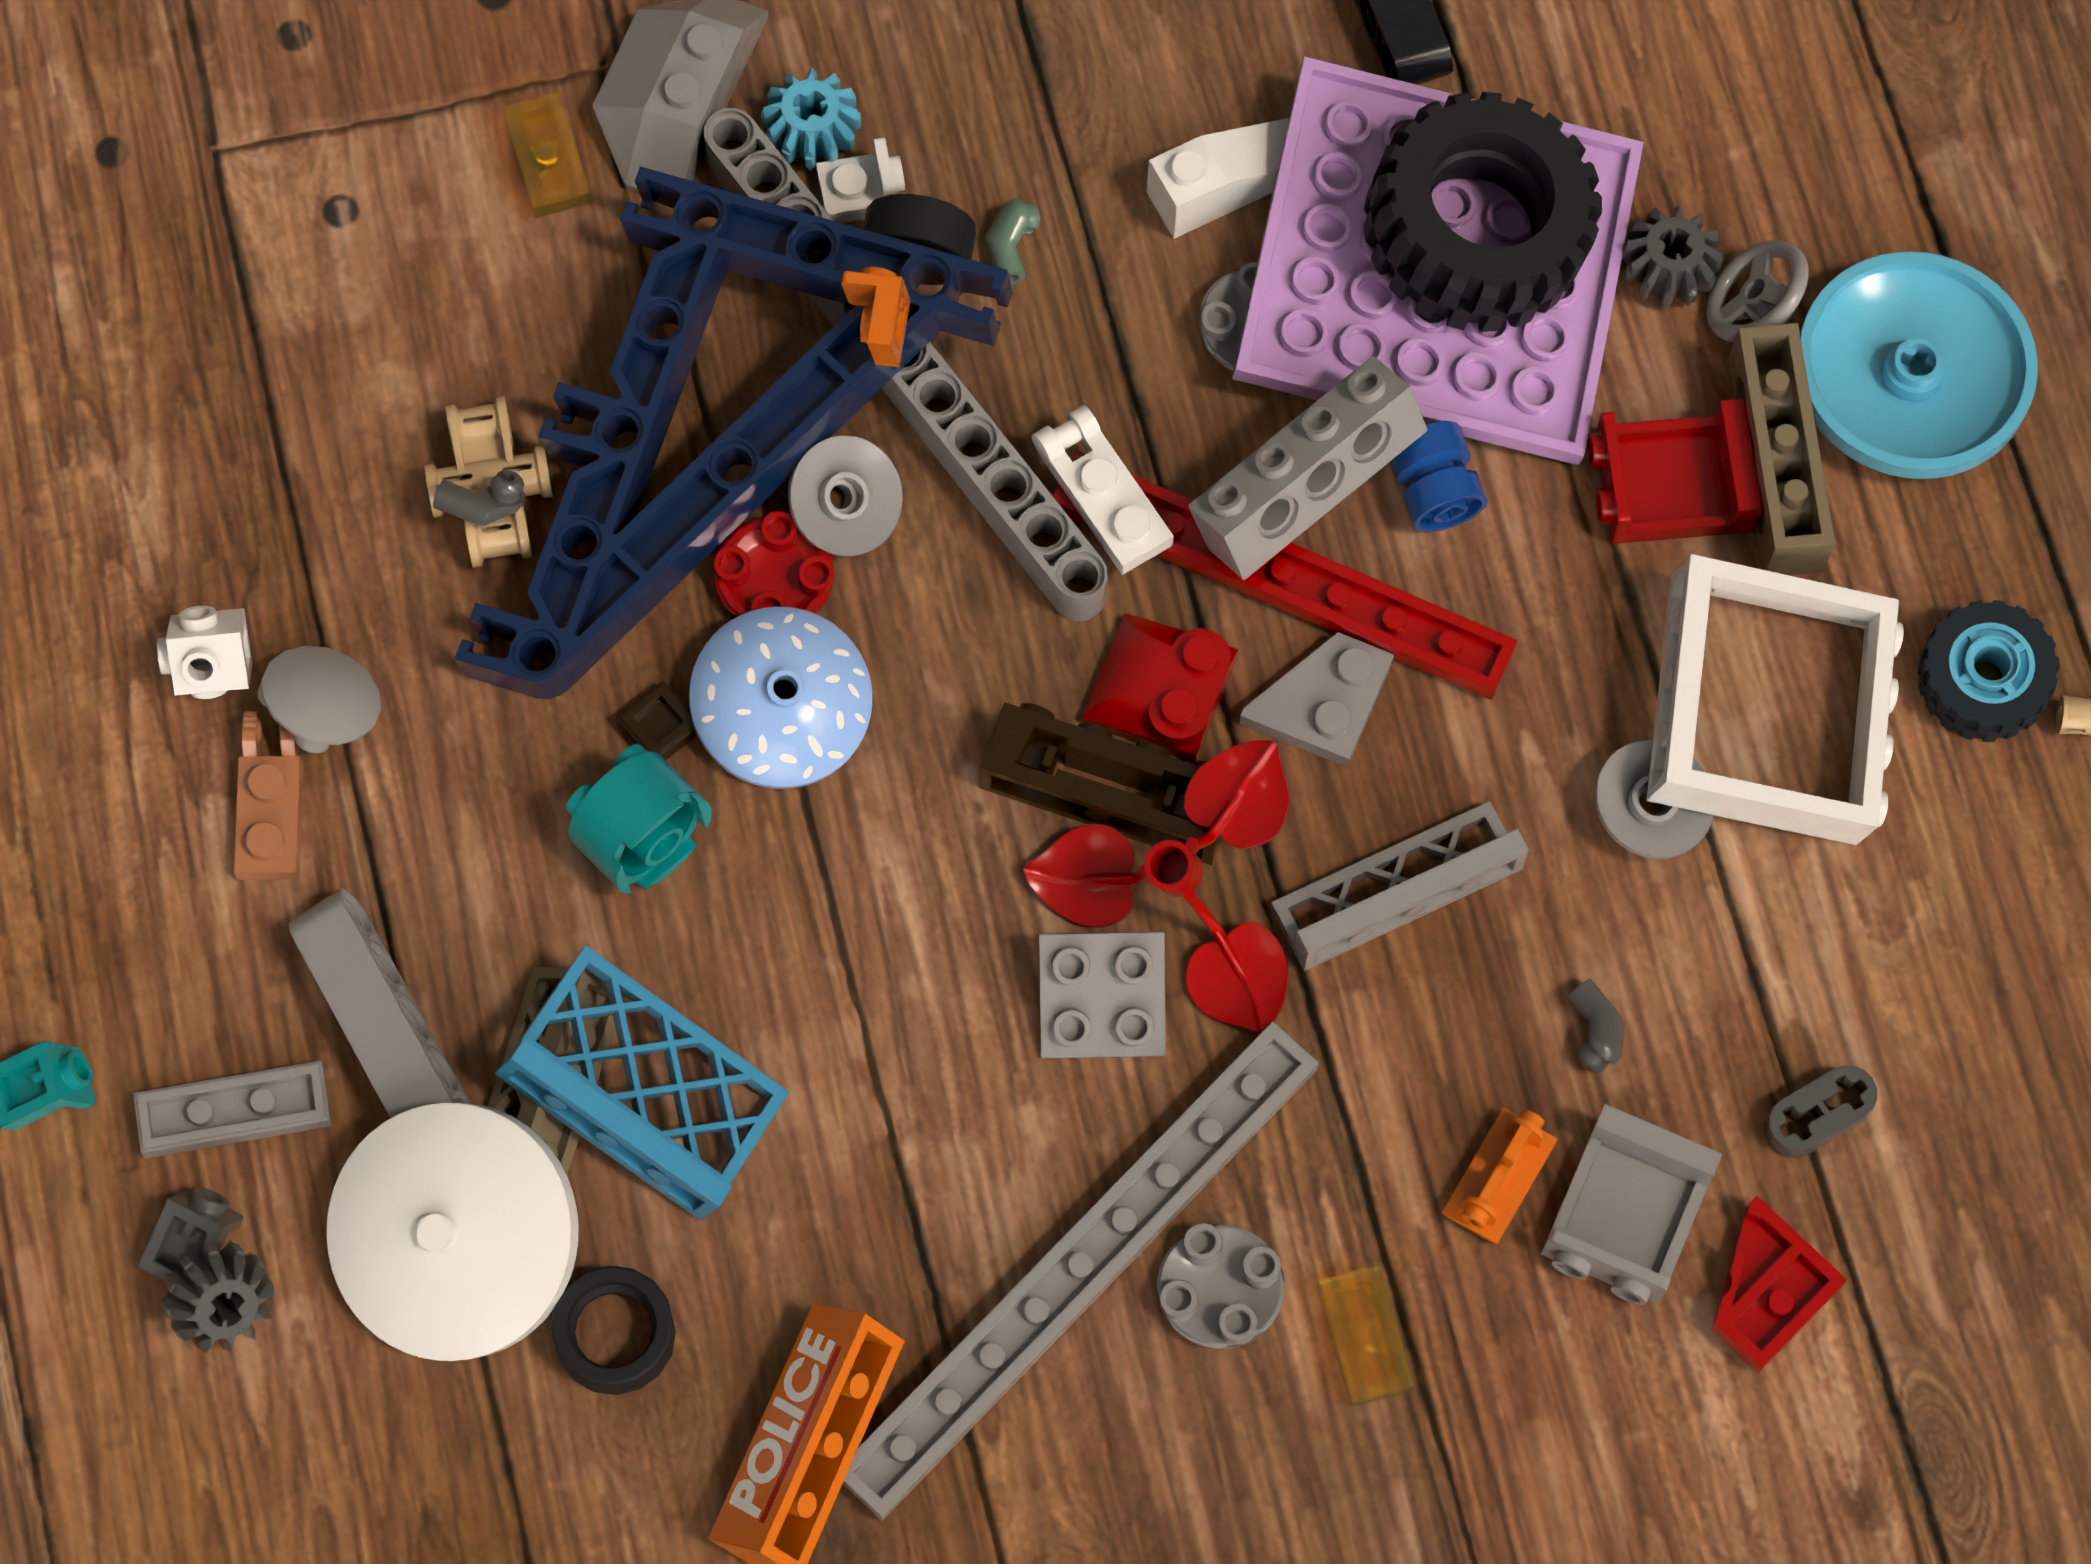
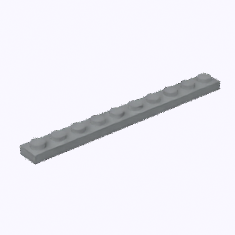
M1272 1022L863 1442L855 1454L843 1485L883 1521L1318 1070L1319 1062L1278 1025Z

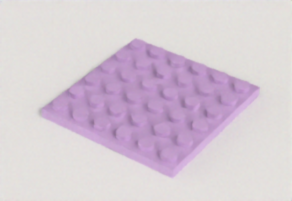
M1304 56L1300 66L1232 379L1319 400L1370 357L1375 356L1411 386L1425 424L1440 421L1456 422L1461 427L1464 437L1579 465L1585 454L1622 260V248L1626 239L1644 142L1563 122L1560 131L1567 138L1574 134L1586 149L1581 159L1582 162L1594 164L1599 178L1594 192H1598L1602 196V214L1596 223L1599 231L1594 245L1568 291L1563 292L1558 303L1546 313L1536 311L1531 322L1513 327L1510 326L1508 319H1505L1499 331L1488 332L1479 331L1478 323L1468 322L1464 330L1446 326L1448 318L1433 312L1431 319H1428L1415 311L1418 303L1411 297L1407 296L1404 300H1400L1388 288L1392 276L1389 272L1384 275L1378 274L1371 260L1376 246H1369L1365 242L1363 225L1368 216L1364 211L1366 194L1386 146L1390 145L1395 131L1405 120L1414 119L1420 108L1431 102H1439L1443 108L1448 96L1454 94ZM1457 177L1442 181L1431 188L1433 203L1442 220L1455 233L1470 242L1482 246L1500 248L1514 246L1532 238L1531 224L1522 205L1510 192L1491 181L1475 177Z

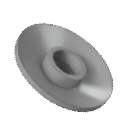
M845 435L821 440L801 456L792 471L788 486V503L793 521L799 532L810 544L828 554L846 557L861 555L874 550L891 535L901 514L903 494L899 474L890 458L875 444L863 438ZM835 486L844 493L845 500L841 508H836L831 503L830 492Z
M1653 740L1632 742L1613 753L1604 763L1598 774L1595 784V805L1600 821L1608 834L1620 846L1636 855L1651 859H1669L1680 856L1694 848L1704 838L1712 824L1714 815L1654 803L1656 807L1655 815L1647 813L1641 807L1639 799L1647 798ZM1693 758L1692 770L1705 772L1702 766Z

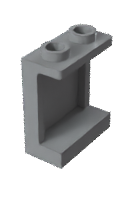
M1604 1104L1541 1255L1553 1259L1551 1265L1567 1276L1585 1280L1590 1275L1612 1285L1611 1292L1625 1301L1637 1305H1646L1647 1301L1659 1305L1669 1287L1670 1278L1707 1187L1715 1175L1723 1154Z

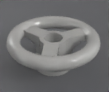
M1769 240L1749 247L1731 260L1715 280L1707 300V321L1716 336L1733 343L1739 328L1788 324L1798 310L1808 283V262L1802 250L1788 241ZM1773 258H1782L1789 263L1791 276L1788 287L1783 283H1779L1773 277L1771 270ZM1751 268L1750 279L1743 285L1740 294L1725 305L1727 295L1734 283L1745 271ZM1736 320H1753V322L1744 325L1731 324Z

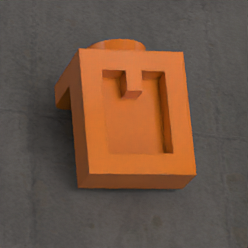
M865 267L861 269V272L844 271L841 285L849 304L865 306L860 324L861 342L867 343L875 365L900 367L911 301L903 277L896 276L894 272L880 267Z

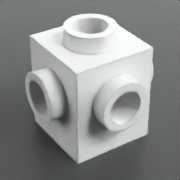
M194 606L184 609L177 615L170 616L166 637L158 638L157 652L160 672L162 675L171 674L175 696L191 694L198 699H211L225 694L228 690L249 689L253 663L244 608L216 611L211 606Z

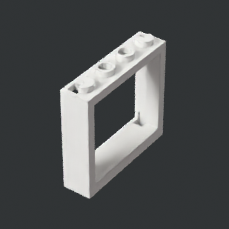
M1690 554L1673 572L1670 579L1646 801L1857 845L1875 829L1881 827L1888 809V794L1882 791L1883 772L1891 761L1894 746L1892 735L1887 734L1888 717L1895 707L1899 691L1898 680L1892 678L1893 661L1899 653L1904 635L1903 624L1897 622L1899 600ZM1710 595L1864 629L1848 803L1692 770Z

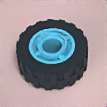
M1982 600L1970 602L1967 607L1961 608L1959 606L1950 611L1947 619L1944 621L1941 619L1938 622L1922 652L1923 654L1918 665V674L1921 675L1918 687L1920 695H1924L1927 701L1926 708L1931 715L1935 714L1941 720L1940 724L1949 731L1953 729L1961 733L1960 737L1972 740L1974 737L1983 739V742H1995L1996 738L2005 737L2009 739L2017 736L2019 730L2023 728L2027 730L2036 722L2056 689L2059 679L2056 678V674L2060 668L2059 656L2056 657L2054 651L2056 644L2052 635H2047L2043 629L2045 625L2038 618L2033 619L2026 613L2027 610L2017 605L2016 607L2005 605V601L1993 600L1992 603H1982ZM1981 661L1990 662L1999 668L2003 678L1987 680L1976 672L1974 664Z

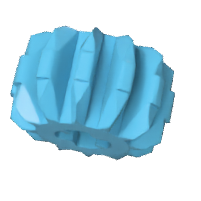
M811 67L806 74V80L799 81L788 72L784 78V88L770 86V91L767 93L769 106L763 107L761 111V123L768 130L766 136L776 149H782V156L788 164L802 157L804 158L805 167L811 172L816 165L817 158L823 157L826 161L834 162L838 160V150L852 152V148L855 145L854 132H857L861 127V113L855 108L856 95L852 88L840 89V79L836 73L820 81L818 80L817 72Z

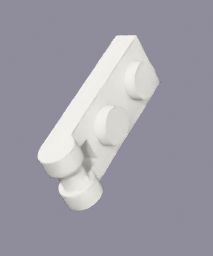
M1082 405L1067 414L1068 421L1054 429L1047 425L1033 433L1031 437L1040 457L1119 572L1123 575L1173 546L1174 536L1101 432L1092 412L1088 407ZM1080 442L1088 454L1072 462L1065 450Z

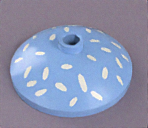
M761 608L732 619L722 626L705 644L694 665L690 679V716L701 744L715 762L728 773L760 787L772 789L798 788L828 777L843 766L856 751L866 733L871 717V679L858 648L832 622L815 613L798 608ZM779 680L791 682L796 690L795 696L790 699L779 698L773 690L774 683Z

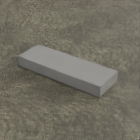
M322 1060L133 1093L140 1150L144 1159L333 1126L325 1066Z

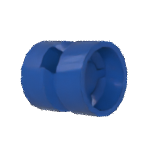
M1451 421L1426 424L1428 431L1390 461L1397 482L1401 486L1408 487L1404 492L1403 499L1413 527L1417 531L1434 532L1455 527L1472 519L1487 506L1488 500L1477 471L1466 470L1465 468L1470 462L1471 454L1461 427L1456 422Z

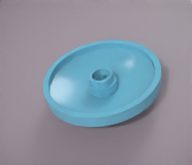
M1895 252L1872 257L1851 266L1830 281L1819 293L1811 305L1800 331L1815 425L1845 455L1864 466L1888 475L1913 479L1941 478L1965 472L1984 463L1998 453L2014 436L2027 414L2036 390L2038 376L2036 346L2027 321L2018 306L1988 276L1965 263L1942 255L1925 252Z

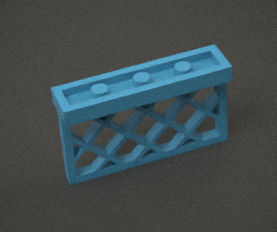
M586 945L579 951L520 1040L506 1055L494 1073L698 1220H702L720 1207L732 1188L731 1182L789 1094L788 1090ZM585 968L606 983L610 1005L580 1008L575 983ZM621 994L632 1002L623 1003ZM566 998L568 1011L556 1012ZM645 1011L657 1019L661 1042L632 1046L625 1013ZM613 1015L619 1048L590 1052L583 1019ZM570 1021L577 1054L557 1057L536 1042L546 1025ZM673 1032L682 1037V1039L674 1040ZM696 1047L707 1055L712 1078L684 1083L677 1050ZM664 1052L671 1085L641 1089L634 1056ZM622 1058L629 1091L609 1094L596 1084L592 1062ZM580 1065L581 1073L571 1066ZM724 1068L733 1075L725 1076ZM747 1084L767 1099L757 1116L741 1119L734 1118L728 1086ZM715 1088L722 1122L693 1126L686 1093ZM673 1095L680 1128L661 1131L648 1122L644 1099ZM631 1101L633 1110L624 1105L623 1102ZM748 1128L739 1141L737 1129ZM724 1131L729 1159L720 1173L700 1159L695 1136ZM682 1138L684 1147L673 1139Z

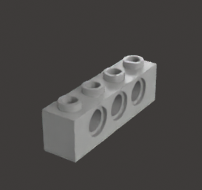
M1375 356L1370 357L1188 505L1207 548L1242 580L1247 579L1428 431L1411 386Z

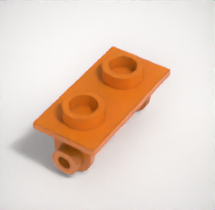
M1503 1108L1442 1214L1497 1245L1558 1141V1138L1541 1129L1545 1123L1544 1119L1527 1109H1523L1520 1116H1517Z

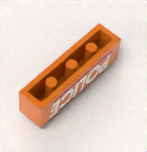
M816 1303L812 1304L708 1537L710 1541L748 1564H808L905 1340L865 1313Z

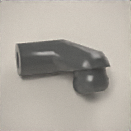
M503 470L491 479V486L474 492L443 480L435 492L433 507L475 525L485 526L514 514L520 509L526 498L523 492L524 481L516 472Z
M1588 979L1575 988L1568 995L1567 999L1589 1025L1588 1041L1578 1047L1577 1056L1589 1071L1600 1073L1609 1063L1615 1065L1622 1056L1625 1024L1620 1013L1591 979Z

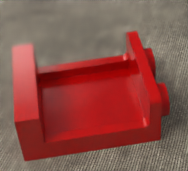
M1745 398L1721 400L1716 415L1616 424L1614 411L1602 412L1595 433L1588 434L1587 452L1591 469H1600L1602 488L1596 489L1595 496L1597 518L1599 524L1608 523L1611 544L1754 531L1763 508Z

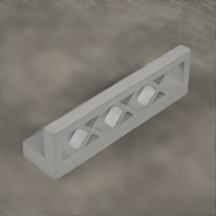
M1489 801L1271 902L1270 909L1303 971H1306L1523 870L1529 848L1518 829L1507 833L1493 805ZM1481 823L1485 825L1492 841L1466 853L1455 851L1461 832ZM1451 837L1448 848L1436 845ZM1418 852L1444 860L1443 864L1408 879L1400 876L1405 859ZM1397 862L1394 873L1381 870ZM1364 877L1389 885L1387 890L1357 904L1345 901L1351 883ZM1342 888L1339 899L1327 896V894ZM1308 903L1334 910L1333 915L1301 930L1291 914V911Z

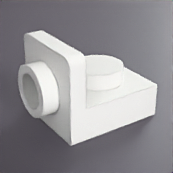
M885 137L873 139L874 154L838 159L834 162L816 163V173L823 208L834 221L846 223L864 220L866 208L874 199L895 194V192L905 191L900 156L889 157Z

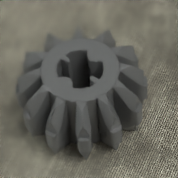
M1680 205L1672 209L1670 218H1666L1655 207L1648 213L1646 223L1636 220L1630 227L1629 240L1623 244L1622 262L1628 264L1624 273L1626 283H1642L1639 291L1641 301L1649 298L1653 293L1661 295L1660 301L1664 309L1671 305L1674 296H1677L1689 307L1691 303L1695 302L1698 291L1707 294L1713 288L1716 280L1714 273L1720 270L1723 262L1722 252L1716 250L1719 242L1718 231H1701L1704 224L1702 213L1693 217L1690 221L1683 219ZM1668 255L1675 256V260L1668 258Z
M204 1240L201 1256L196 1259L180 1253V1263L184 1270L180 1273L164 1274L165 1285L170 1293L161 1298L162 1309L168 1318H172L171 1327L180 1339H184V1341L191 1339L196 1348L203 1350L205 1353L216 1341H218L222 1349L232 1353L235 1337L242 1333L245 1337L256 1340V1330L252 1323L254 1320L271 1319V1308L265 1300L275 1294L272 1281L267 1275H264L265 1266L260 1258L251 1252L245 1254L240 1245L233 1243L231 1240L220 1252L213 1243Z

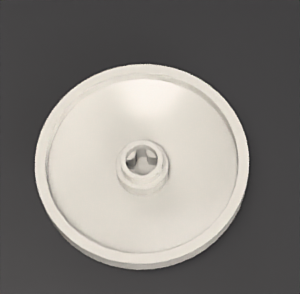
M437 1103L412 1108L390 1118L369 1133L347 1159L335 1183L329 1203L326 1237L331 1269L337 1286L350 1309L365 1327L390 1346L405 1353L437 1361H458L478 1358L504 1350L524 1339L549 1316L563 1295L572 1275L578 1248L579 1224L576 1202L568 1177L560 1161L539 1135L513 1116L497 1109L471 1103Z

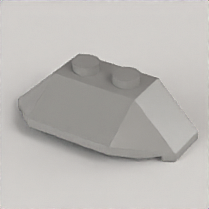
M675 0L637 9L592 105L593 112L618 167L626 190L639 194L634 181L640 166L687 180H694L706 154L704 142V126L706 121L714 112L727 108L769 17L768 10L740 0Z

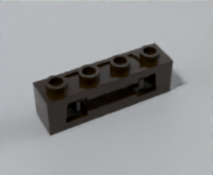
M1004 702L980 766V789L1088 825H1107L1115 828L1127 838L1151 846L1164 840H1175L1185 844L1188 838L1200 837L1210 829L1194 823L1187 816L1184 809L1185 793L1193 775L1207 761H1196L1194 764L1170 757L1171 754L1165 748L1154 743L1140 741L1133 745L1112 738L1111 732L1099 725L1081 722L1076 726L1054 719L1055 716L1052 712L1039 705L1022 703L1018 707ZM1055 755L1065 758V766L1158 797L1161 791H1165L1161 802L1162 811L1151 808L1153 804L1151 799L1057 769L1056 775L1053 776L1057 764L1054 760ZM1219 835L1214 843L1198 850L1197 856L1201 862L1209 865L1213 864L1222 839L1221 835Z

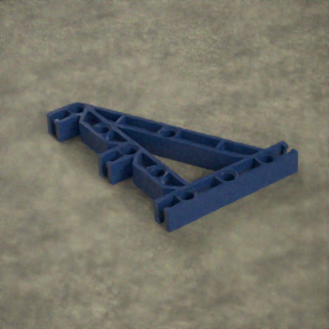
M640 166L634 182L642 198L641 208L652 211L657 202L673 208L674 214L670 219L638 214L639 205L627 201L620 218L630 243L659 251L653 254L610 369V373L622 397L616 399L558 382L553 398L561 412L560 421L571 425L575 416L594 423L592 433L589 436H581L557 431V420L546 417L538 435L549 457L581 466V468L573 471L570 475L527 590L539 615V619L532 620L475 603L469 619L479 632L477 640L489 644L494 634L512 641V643L510 644L508 657L501 659L475 653L473 651L474 642L462 639L454 659L466 677L535 698L551 699L561 696L791 476L797 461L807 450L821 440L830 438L940 331L994 346L1001 326L1000 321L996 320L994 309L985 306L982 311L960 304L959 297L962 293H970L995 298L998 305L1008 308L1013 294L1008 270ZM713 217L718 219L709 230L703 232L692 230L693 225L702 218ZM826 249L830 251L828 257L822 262L812 264L803 261L805 256L812 250ZM865 267H880L894 272L896 276L903 277L911 301L900 367L875 365L867 343L861 342L860 324L865 306L849 304L841 285L844 271L861 272V269ZM727 270L854 306L636 516ZM927 281H939L944 284L942 289L934 295L922 296L916 293L917 288ZM675 324L678 326L675 333L669 338L660 340L651 337L655 329L661 325ZM627 431L637 433V438L630 446L622 449L611 447L612 441L620 433ZM743 464L751 467L750 473L741 481L728 482L723 479L728 469L735 465ZM583 541H594L597 543L595 550L587 558H570L572 549L578 543ZM544 651L555 653L554 661L545 670L530 671L528 669L530 661L538 653Z

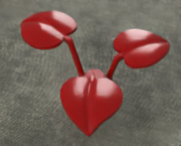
M1256 740L1238 744L1219 753L1202 765L1188 784L1185 793L1184 809L1187 816L1194 823L1210 829L1200 837L1188 838L1185 844L1175 840H1164L1155 844L1148 851L1145 862L1140 865L1138 872L1132 873L1136 856L1131 843L1115 828L1103 824H1089L1074 828L1061 836L1043 854L1028 863L1023 869L1027 881L1048 907L1065 919L1089 928H1104L1124 920L1130 914L1133 907V893L1130 885L1141 884L1147 879L1167 895L1174 897L1183 896L1216 939L1215 942H1208L1199 946L1189 959L1185 979L1191 999L1201 1011L1213 1019L1256 1033H1262L1272 1022H1275L1284 1005L1288 989L1287 958L1279 940L1270 930L1259 923H1242L1226 935L1222 926L1195 891L1203 877V865L1197 856V852L1214 843L1219 835L1229 845L1237 849L1256 848L1268 843L1283 828L1289 811V790L1282 768L1279 749L1272 740Z

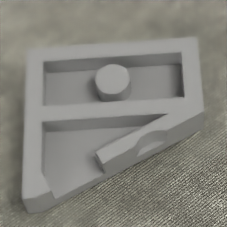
M1338 632L1244 707L1240 715L1239 724L1348 768L1391 668L1394 654Z

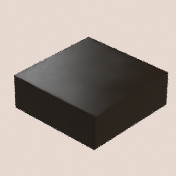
M664 681L660 682L616 717L617 725L633 744L641 745L646 751L657 752L665 760L697 737L691 720L690 710Z

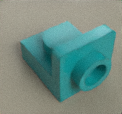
M43 1041L0 1062V1129L16 1131L63 1107L85 1110L95 1105L96 1099L91 1084L93 1073L82 1050L75 1046Z

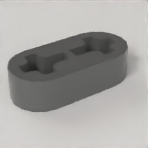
M1844 1065L1829 1071L1781 1099L1773 1107L1764 1124V1135L1768 1145L1777 1154L1786 1158H1800L1814 1152L1860 1125L1869 1116L1877 1101L1876 1084L1865 1070L1856 1066ZM1840 1083L1846 1091L1856 1088L1861 1095L1855 1103L1856 1110L1848 1103L1841 1104L1831 1111L1828 1110L1826 1104L1838 1092L1837 1084ZM1810 1113H1813L1816 1118L1803 1133L1805 1139L1803 1141L1797 1134H1790L1786 1137L1780 1130L1786 1122L1785 1114H1788L1794 1121L1800 1120Z

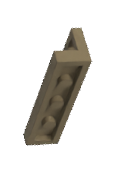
M533 967L504 1058L515 1047L547 1000L550 987L558 984L569 967ZM585 968L575 983L580 1008L610 1005L606 983ZM566 998L556 1012L568 1011ZM613 1015L583 1019L589 1051L608 1050L615 1029ZM570 1021L546 1025L536 1042L540 1043V1045L557 1057L577 1054ZM604 1061L592 1062L596 1084ZM580 1065L571 1066L581 1073ZM497 1076L487 1107L497 1109L509 1115V1112L520 1102L521 1108L517 1120L527 1125L541 1137L553 1151L566 1175H568L580 1135Z

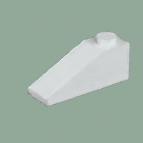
M1289 118L1202 135L1149 160L1146 192L1174 239L1273 193Z

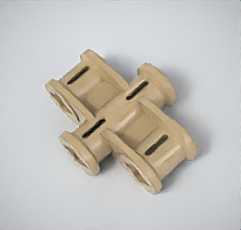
M505 395L496 397L494 403L463 409H458L455 404L445 405L456 465L438 469L434 463L424 465L434 518L443 517L444 515L443 511L433 507L435 492L443 480L478 492L491 486V479L497 476L498 472L510 470L523 478V492L525 496L541 494L544 499L553 498L546 452L543 445L535 446L532 453L514 455V442ZM523 504L516 513L485 526L475 525L464 520L473 568L481 567L486 559L520 554L523 559L533 558Z

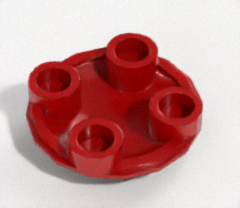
M783 511L771 512L765 517L756 518L737 527L723 542L714 559L716 591L725 608L735 617L752 610L767 607H792L817 614L827 603L835 579L832 555L810 544L799 532L792 515Z

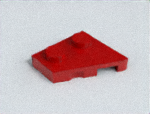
M1756 1195L1746 1208L1711 1330L1759 1374L1844 1286L1847 1279Z

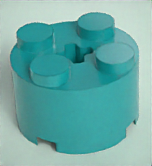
M639 744L629 746L621 752L609 772L595 785L589 783L580 787L572 794L566 804V811L572 816L568 829L570 841L624 894L632 893L629 887L630 884L638 882L644 889L656 885L677 869L697 846L690 836L698 822L707 829L712 816L710 804L660 754L646 751Z

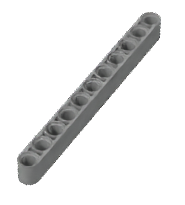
M724 108L714 112L707 119L704 126L707 165L726 191L834 221L752 117L745 111L736 108ZM727 141L743 143L741 147L734 150H726L719 147ZM761 183H771L777 186L775 190L768 193H760L753 190L756 185ZM826 249L812 250L805 256L803 261L812 264L822 262L828 257L830 251ZM807 293L833 327L854 307ZM929 342L913 357L916 360L913 365L903 367L881 389L1056 611L1064 618L1075 622L1087 621L1096 617L1102 611L1106 602L1108 575L1103 559L931 342ZM937 399L947 401L952 405L949 409L942 412H933L924 407L927 402ZM967 444H978L987 451L980 456L969 457L963 455L959 449ZM1003 488H1012L1018 490L1023 496L1013 502H1005L999 500L994 494ZM1038 533H1048L1055 536L1059 541L1050 547H1039L1034 545L1029 539ZM1074 578H1084L1094 584L1095 587L1085 593H1076L1068 589L1065 584Z

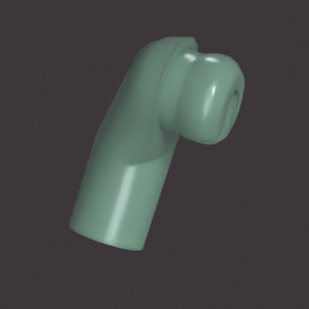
M1021 199L1010 200L1002 205L985 235V244L992 266L1008 270L1011 285L1021 282L1026 277L1017 245L1023 234L1030 235L1033 233L1034 228L1039 227L1041 219L1037 206L1033 203L1024 202Z

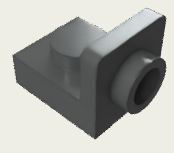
M206 1188L188 1189L172 1196L165 1203L138 1267L165 1281L164 1274L180 1273L184 1270L180 1263V1253L189 1255L193 1259L201 1256L204 1240L213 1243L220 1252L227 1234L239 1229L243 1216L228 1208L230 1203L224 1196Z

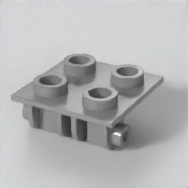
M1164 931L1039 934L1041 1058L1166 1056Z

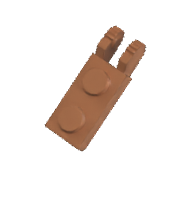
M245 711L242 723L243 757H238L234 875L237 880L299 879L303 762L299 756V746L295 741L294 735L279 724L282 756H261L263 722L260 719V712Z

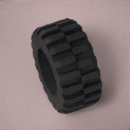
M1483 91L1479 100H1471L1470 94L1464 92L1449 95L1443 108L1439 102H1431L1420 108L1414 119L1405 120L1395 131L1390 145L1386 146L1365 199L1364 211L1368 215L1363 225L1365 242L1369 246H1376L1371 260L1378 274L1384 275L1389 272L1392 276L1388 288L1400 300H1404L1409 296L1418 303L1415 309L1417 313L1431 319L1434 312L1448 318L1446 326L1464 330L1467 323L1472 322L1478 323V330L1481 332L1499 331L1505 319H1508L1510 326L1517 327L1531 322L1536 311L1546 313L1558 303L1563 292L1568 291L1594 245L1599 231L1596 223L1602 214V196L1598 192H1594L1599 178L1594 164L1582 162L1581 159L1586 149L1574 134L1567 138L1560 131L1563 122L1550 112L1544 118L1531 111L1534 103L1518 97L1514 104L1501 101V93ZM1457 177H1475L1491 181L1510 192L1522 205L1531 224L1532 238L1514 246L1500 248L1487 247L1470 242L1455 233L1442 220L1433 203L1431 188L1442 181Z

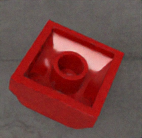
M1124 613L1082 715L1081 722L1099 725L1107 729L1111 734L1135 743L1145 741L1157 744L1165 748L1171 756L1194 764L1197 761L1237 660L1238 649L1228 646L1224 638L1212 630L1197 628L1184 631Z

